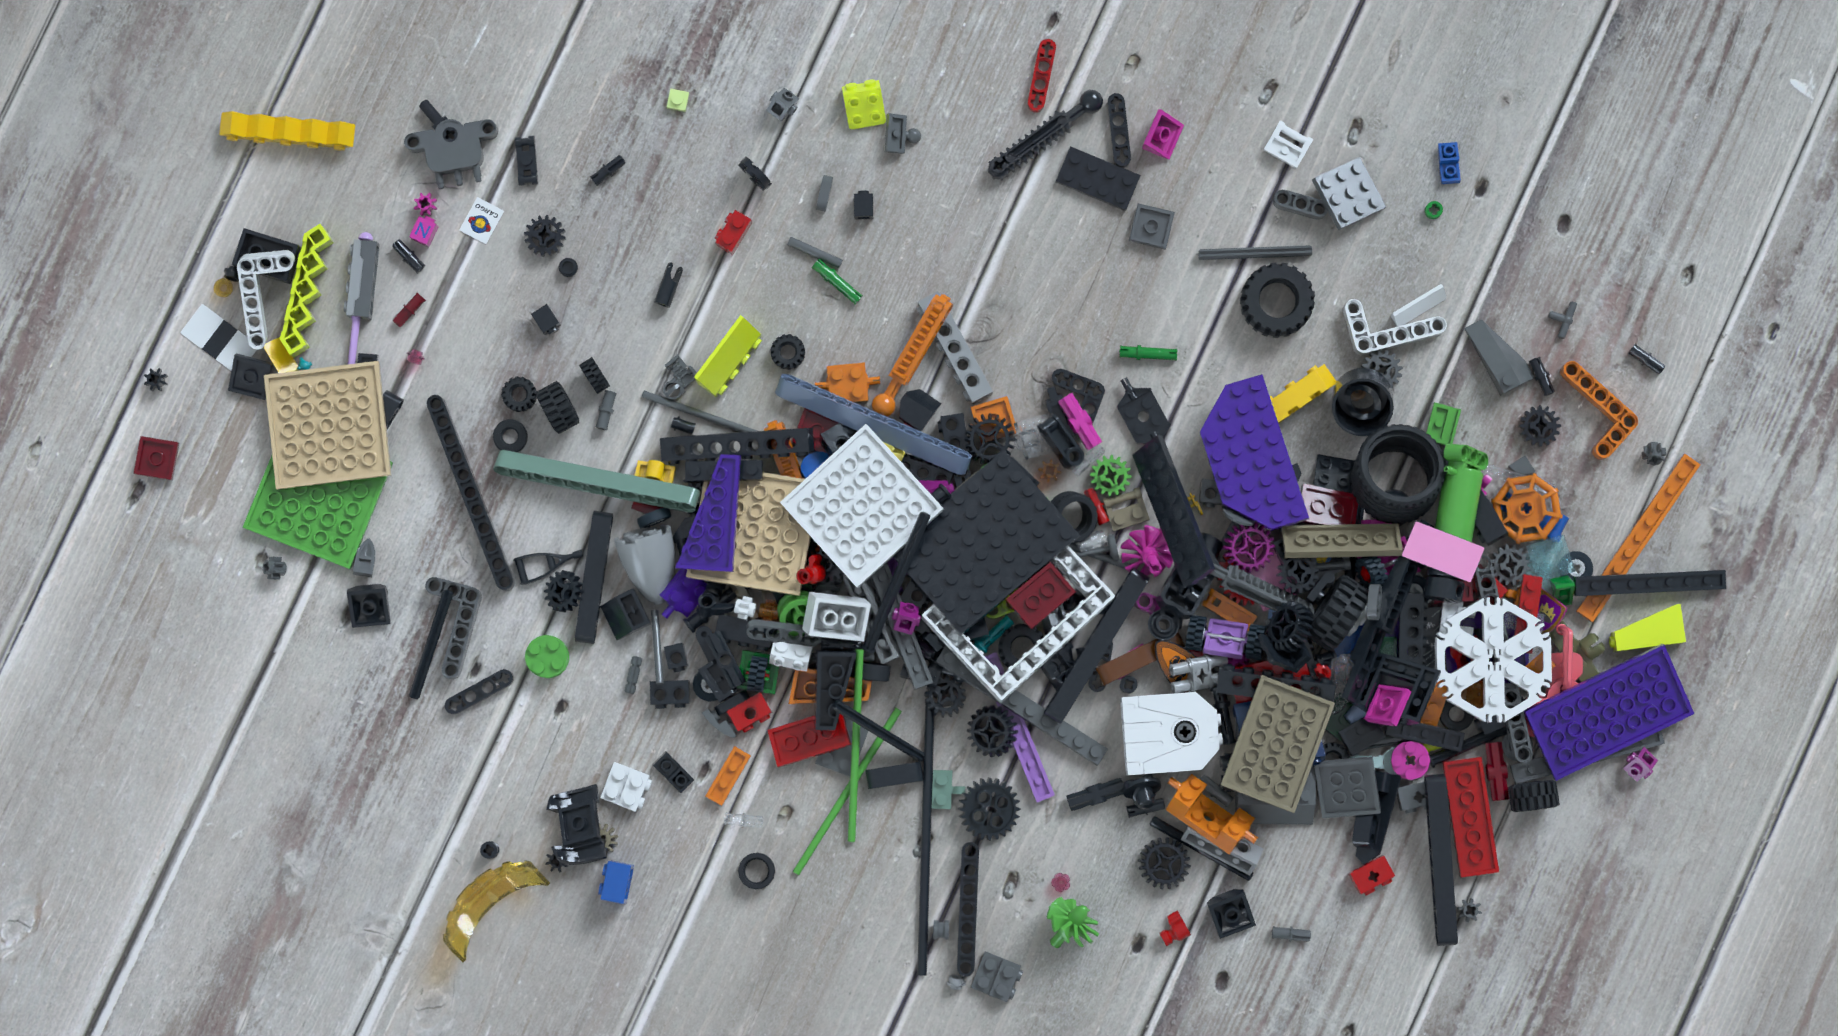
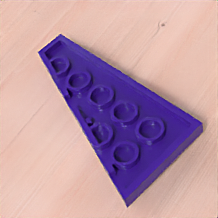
M720 454L712 474V479L706 489L704 499L698 509L675 568L733 572L741 465L740 455Z

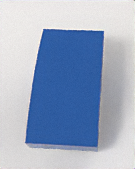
M1457 142L1438 143L1441 185L1460 183V159Z

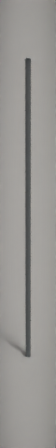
M645 390L642 393V398L737 432L757 431ZM1072 543L1069 546L1078 553L1093 550L1076 543ZM1104 553L1089 555V557L1123 569L1131 565L1129 562L1122 563L1121 559L1113 560L1111 556Z

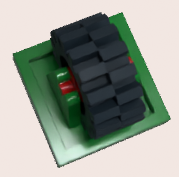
M742 650L740 670L746 682L737 686V689L775 694L779 666L769 664L770 654Z

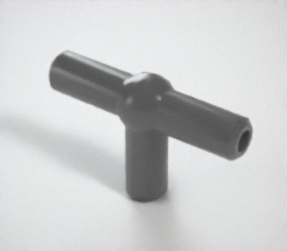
M1571 301L1565 315L1550 311L1549 318L1562 322L1558 338L1565 339L1569 326L1573 322V315L1577 307L1576 302Z

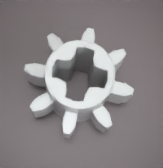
M743 596V599H737L734 613H738L737 618L747 620L748 616L753 618L757 606L756 603L752 602L753 598Z

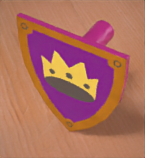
M1541 588L1537 616L1541 621L1537 622L1536 625L1544 623V626L1540 628V633L1544 634L1551 632L1559 625L1567 612V607Z

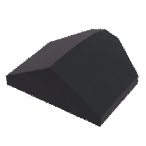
M921 389L907 391L900 400L899 419L922 432L942 403Z

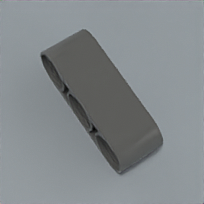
M1279 190L1273 198V204L1277 209L1320 220L1328 212L1322 200L1292 191ZM1283 195L1287 198V202L1281 204L1278 202L1277 197ZM1296 201H1303L1305 208H1297ZM1317 205L1321 206L1324 209V213L1317 214L1314 211V207Z

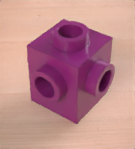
M900 601L898 609L894 608L892 619L894 620L893 630L912 635L915 626H918L920 623L919 607L912 603Z
M1643 747L1636 754L1632 752L1625 759L1627 763L1623 769L1637 782L1642 777L1646 779L1652 774V769L1658 760Z

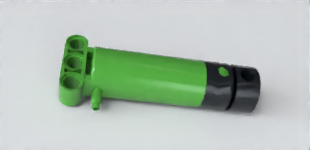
M1447 444L1444 449V457L1449 462L1448 466L1444 467L1446 476L1441 487L1435 529L1472 543L1483 478L1481 470L1487 468L1488 456L1486 453L1468 445ZM1428 566L1427 575L1430 577H1426L1423 597L1447 603H1462L1465 586L1463 582L1465 580Z

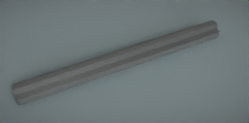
M1312 246L1200 249L1198 251L1199 260L1304 257L1312 255Z

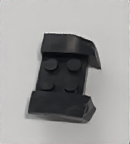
M597 784L551 795L548 800L546 810L559 813L563 846H552L551 848L557 860L565 865L587 864L607 858L605 841L600 835L597 803H599Z

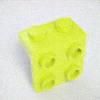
M870 79L860 84L848 83L842 87L850 129L881 125L886 122L879 80Z

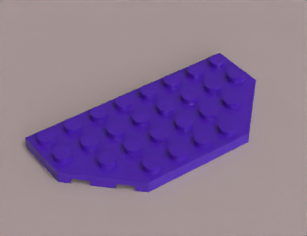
M1263 374L1225 385L1200 430V436L1222 505L1237 511L1252 521L1264 525V527L1270 530L1309 520Z

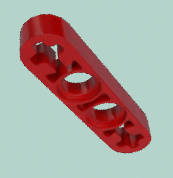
M1044 39L1039 45L1028 97V108L1032 112H1040L1045 105L1056 52V44L1051 39ZM1046 44H1050V47L1053 48V50L1048 52V57H1052L1051 60L1046 57H1040V55L1044 56L1045 49L1042 46H1046ZM1040 62H1047L1049 69L1041 71L1038 65ZM1037 80L1044 81L1045 88L1042 90L1036 89L1034 86ZM1032 92L1044 94V96H1039V103L1042 104L1038 105L1037 108H1034V105L1031 103V101H1035L1036 94H1032Z

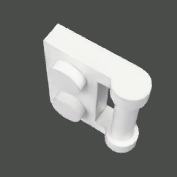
M1280 121L1263 151L1297 169L1313 139L1310 137L1306 138ZM1282 132L1302 143V149L1278 136L1279 133Z

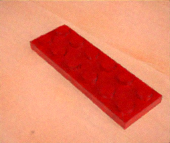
M1482 757L1442 762L1446 776L1447 796L1460 878L1498 873L1499 866Z

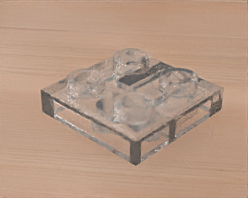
M1049 413L1014 423L1017 433L1014 437L1016 438L1014 443L1019 451H1023L1025 460L1053 453L1037 429L1039 423H1043L1049 418Z

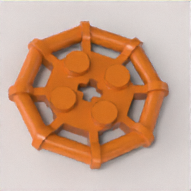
M1536 473L1516 478L1508 477L1494 499H1491L1493 508L1506 528L1508 536L1515 540L1516 544L1541 539L1546 540L1548 534L1563 517L1558 497L1559 490L1538 477ZM1530 483V487L1527 489L1517 490L1515 485ZM1535 484L1545 490L1547 494L1542 496L1534 490ZM1510 488H1512L1514 493L1507 502L1502 501ZM1551 497L1553 512L1547 511L1545 500ZM1525 503H1528V506H1532V510H1529L1528 514L1525 511H1521ZM1501 505L1506 506L1508 517L1504 520L1502 518ZM1546 515L1551 516V519L1542 530L1539 524ZM1511 521L1519 527L1518 533L1508 527L1506 523ZM1536 527L1538 530L1536 533L1523 534L1525 528Z

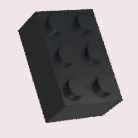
M243 228L232 265L237 267L240 258L245 254L289 250L295 256V262L290 270L259 275L291 284L301 247L288 241ZM281 257L280 260L283 264H290L289 258ZM268 259L261 260L264 266L271 265ZM249 261L242 262L245 268L252 267Z

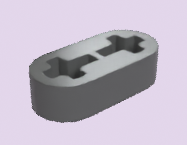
M823 175L816 210L826 212L833 182L832 176Z
M1370 584L1367 602L1368 620H1379L1382 601V586L1380 584Z

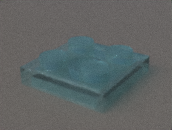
M1564 534L1526 545L1535 575L1543 577L1542 581L1576 571Z

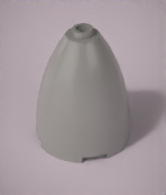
M660 525L661 529H657V527L636 529L624 533V538L620 540L619 537L614 539L619 558L628 577L638 591L649 602H654V605L665 602V599L659 594L674 577L675 550L670 525Z

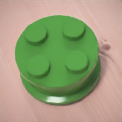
M801 590L800 596L786 594L782 597L777 606L780 622L803 625L809 592ZM791 631L788 634L792 636H797L799 633L797 631Z
M542 635L529 643L525 652V661L530 671L535 675L543 678H554L563 673L567 668L569 651L562 640L551 635Z

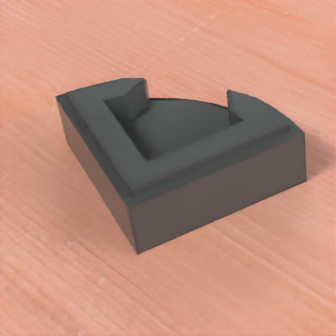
M1526 456L1521 457L1508 466L1513 472L1522 475L1535 472Z

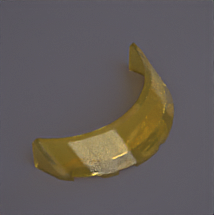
M527 860L516 863L508 861L502 863L501 867L494 870L491 868L476 877L471 884H468L457 897V904L453 911H449L446 918L448 923L446 932L443 934L444 943L462 962H465L467 947L474 929L482 917L497 902L519 889L535 885L548 886L550 882L531 861Z

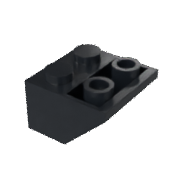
M634 588L600 606L617 641L651 625L650 619Z

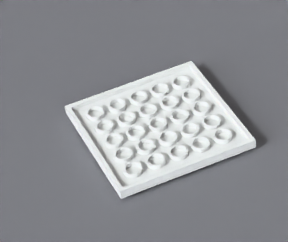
M867 424L780 502L857 588L907 544L920 512L924 511L930 514L929 524L944 510Z

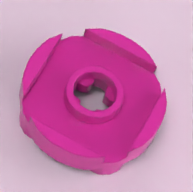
M1402 742L1392 752V768L1397 775H1401V778L1408 780L1420 778L1429 768V753L1418 742ZM1406 756H1415V764L1407 765Z

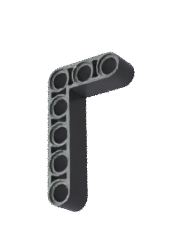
M431 577L426 581L425 588L433 595L441 597L443 590H449L452 586H457L458 593L452 597V600L458 601L460 604L442 665L444 677L456 679L462 672L482 594L474 587ZM434 581H438L440 584L437 591H432L430 588L431 583ZM470 591H475L477 594L474 601L468 600L467 596ZM469 609L472 616L470 619L464 620L462 613ZM460 628H465L466 636L461 639L458 637L457 632ZM458 646L461 648V654L458 657H454L452 650ZM450 665L456 667V673L452 676H449L447 673V668Z

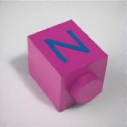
M426 215L424 218L419 216L409 237L420 244L430 247L438 230V225L435 223L436 220Z

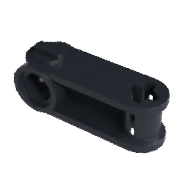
M1051 413L1046 421L1037 425L1038 431L1057 456L1064 469H1070L1083 462L1084 452L1055 414ZM1070 452L1074 455L1073 461L1069 458Z

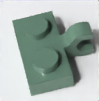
M933 770V809H951L952 794L966 792L965 786H952V770Z

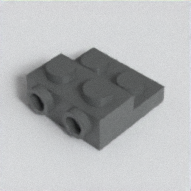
M985 951L971 988L1005 1002L1008 999L1012 1000L1016 991L1013 988L1015 981L1019 982L1023 974V970H1020L1021 965Z

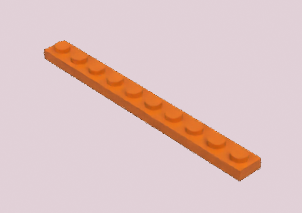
M1686 454L1682 455L1601 575H1621L1628 572L1701 464ZM1611 595L1586 596L1576 612L1590 622H1593Z

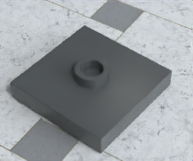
M1138 203L1129 241L1166 250L1175 212Z

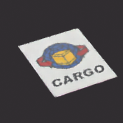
M477 197L460 231L487 244L504 211Z

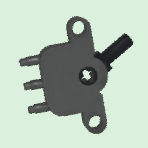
M428 100L422 101L419 108L434 124L432 126L433 129L408 134L404 139L406 148L412 153L425 152L428 167L435 173L438 189H444L443 175L454 173L457 186H462V172L473 170L477 183L481 182L480 166L484 161L481 141L496 138L498 135L497 125L492 120L485 119L465 123L463 126L457 120L448 119L446 116L442 117ZM491 125L494 127L493 131L489 134L484 133L485 127ZM451 133L455 138L452 140L448 134ZM417 139L418 145L410 147L409 143L411 140Z

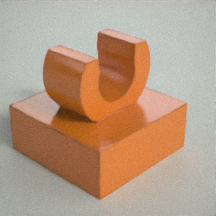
M1521 586L1517 587L1516 591L1507 589L1508 591L1505 594L1506 598L1513 599L1512 604L1517 607Z

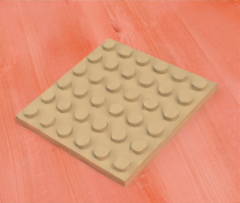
M379 361L264 375L277 490L392 476Z
M763 472V480L739 481L733 572L687 569L686 577L800 596L802 584L798 582L796 575L800 569L806 567L811 536L780 502L805 479ZM704 482L700 505L702 504V501L705 496L704 494L710 482Z

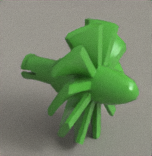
M1059 897L1048 907L1046 917L1051 920L1053 931H1058L1050 939L1053 947L1060 948L1064 941L1069 944V938L1072 936L1080 947H1084V945L1080 941L1079 936L1092 944L1094 941L1090 939L1086 932L1098 937L1099 933L1086 925H1098V921L1087 917V913L1090 911L1087 906H1076L1075 899L1064 900L1062 897Z

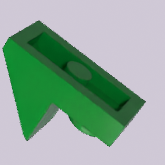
M1569 576L1550 578L1553 591L1552 596L1564 606L1572 605L1575 590L1573 580Z

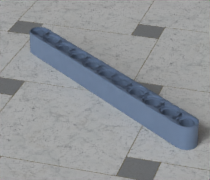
M781 374L775 391L777 396L857 431L867 424L882 442L959 475L966 474L972 458L969 452L792 375Z

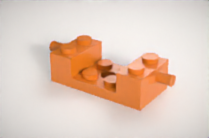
M1193 774L1182 783L1173 777L1170 778L1167 784L1177 790L1166 808L1169 813L1229 855L1244 837L1253 844L1256 842L1258 837L1249 831L1250 826L1255 820L1253 816L1240 807L1234 815L1230 814L1202 794L1207 784ZM1204 816H1208L1212 821L1206 820Z

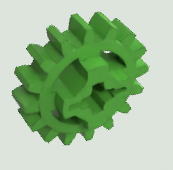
M1110 455L1109 459L1103 456L1102 462L1098 459L1096 460L1098 466H1092L1095 473H1090V476L1094 477L1091 484L1096 483L1095 491L1101 489V495L1108 492V497H1111L1112 492H1114L1118 496V490L1124 492V485H1130L1126 480L1132 478V475L1127 474L1131 469L1125 468L1127 462L1121 463V457L1115 460L1113 455ZM1110 463L1116 464L1120 468H1113ZM1103 466L1104 473L1098 476V471ZM1108 469L1112 474L1115 473L1113 482L1110 478H1106ZM1123 476V481L1118 486L1117 479ZM1101 483L1109 484L1110 488L1104 487Z

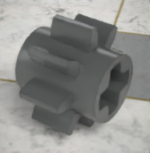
M1650 442L1643 446L1642 459H1647V464L1655 466L1665 461L1666 448H1662L1661 443Z
M273 556L269 557V560L264 561L262 570L264 574L268 575L267 579L280 580V576L285 575L287 566L285 562H281L282 557Z
M1470 898L1469 903L1462 900V907H1457V909L1461 910L1459 917L1465 916L1466 922H1469L1470 918L1477 921L1476 915L1482 914L1481 911H1478V907L1481 904H1473L1474 900ZM1467 906L1474 908L1472 909V915L1466 914Z

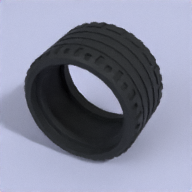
M1391 424V426L1387 425L1377 429L1376 432H1372L1365 439V442L1362 443L1351 471V490L1353 491V496L1356 497V502L1371 517L1386 523L1404 524L1424 516L1436 501L1446 476L1444 471L1446 460L1439 444L1422 429L1420 430L1410 425ZM1385 452H1400L1409 455L1423 467L1427 477V487L1413 496L1399 497L1388 494L1373 481L1369 473L1368 463L1377 455Z

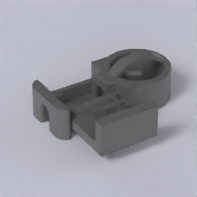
M678 354L665 364V367L668 370L671 369L674 373V378L667 382L663 388L664 395L670 400L679 399L686 392L685 388L695 380L694 376L697 374L692 366H688L689 370L686 368L687 365ZM676 384L666 392L669 385ZM680 387L678 396L669 397L674 390Z

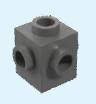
M783 88L780 92L776 91L771 96V103L767 111L780 121H783L788 115L792 116L798 108L796 104L799 98L791 91Z

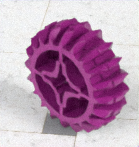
M1258 522L1246 527L1239 524L1240 529L1235 525L1232 526L1235 532H1227L1231 537L1230 539L1224 538L1228 545L1222 547L1228 550V552L1224 553L1225 557H1230L1227 562L1229 564L1234 562L1233 566L1237 565L1242 571L1246 568L1247 573H1251L1252 567L1255 572H1258V565L1265 568L1266 566L1263 562H1271L1267 556H1274V553L1269 551L1275 548L1274 544H1269L1274 538L1268 537L1271 532L1269 530L1264 531V525L1258 528ZM1247 532H1256L1262 539L1252 541ZM1242 534L1241 544L1234 549L1237 538ZM1248 542L1250 544H1254L1250 547V552L1245 549L1246 547H1248ZM1263 545L1262 553L1257 558L1256 551ZM1246 553L1250 562L1240 561L1236 554Z

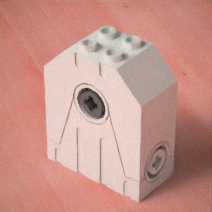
M1196 692L1120 698L1126 775L1202 770L1220 749L1219 745H1223L1222 733H1218V726H1221L1220 714H1217V710ZM1183 727L1184 730H1188V734L1185 735V738L1183 737V734L1179 733V731L1182 730Z

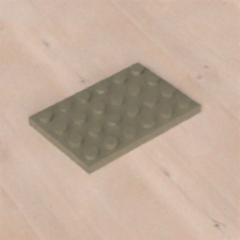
M1261 675L1220 785L1295 813L1335 703Z

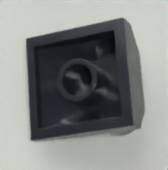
M360 585L347 589L352 628L391 624L388 590L385 585Z
M1243 889L1227 891L1212 897L1207 902L1220 939L1256 926Z

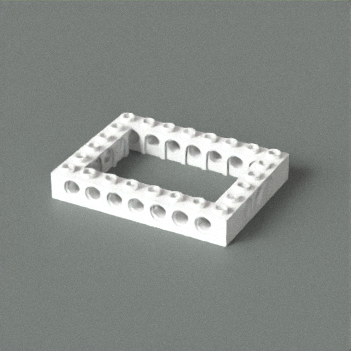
M1067 547L1052 562L1086 599L1079 602V605L1070 614L1067 613L1057 626H1053L1044 638L1039 639L1035 646L1027 653L1025 652L1002 676L999 674V669L983 656L984 653L979 651L970 642V638L964 634L961 636L934 604L922 614L921 619L1000 704L1115 598V595L1070 547Z

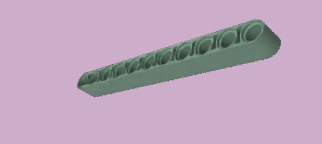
M507 450L499 451L493 468L496 473L503 476L684 512H694L700 496L699 490L689 486Z

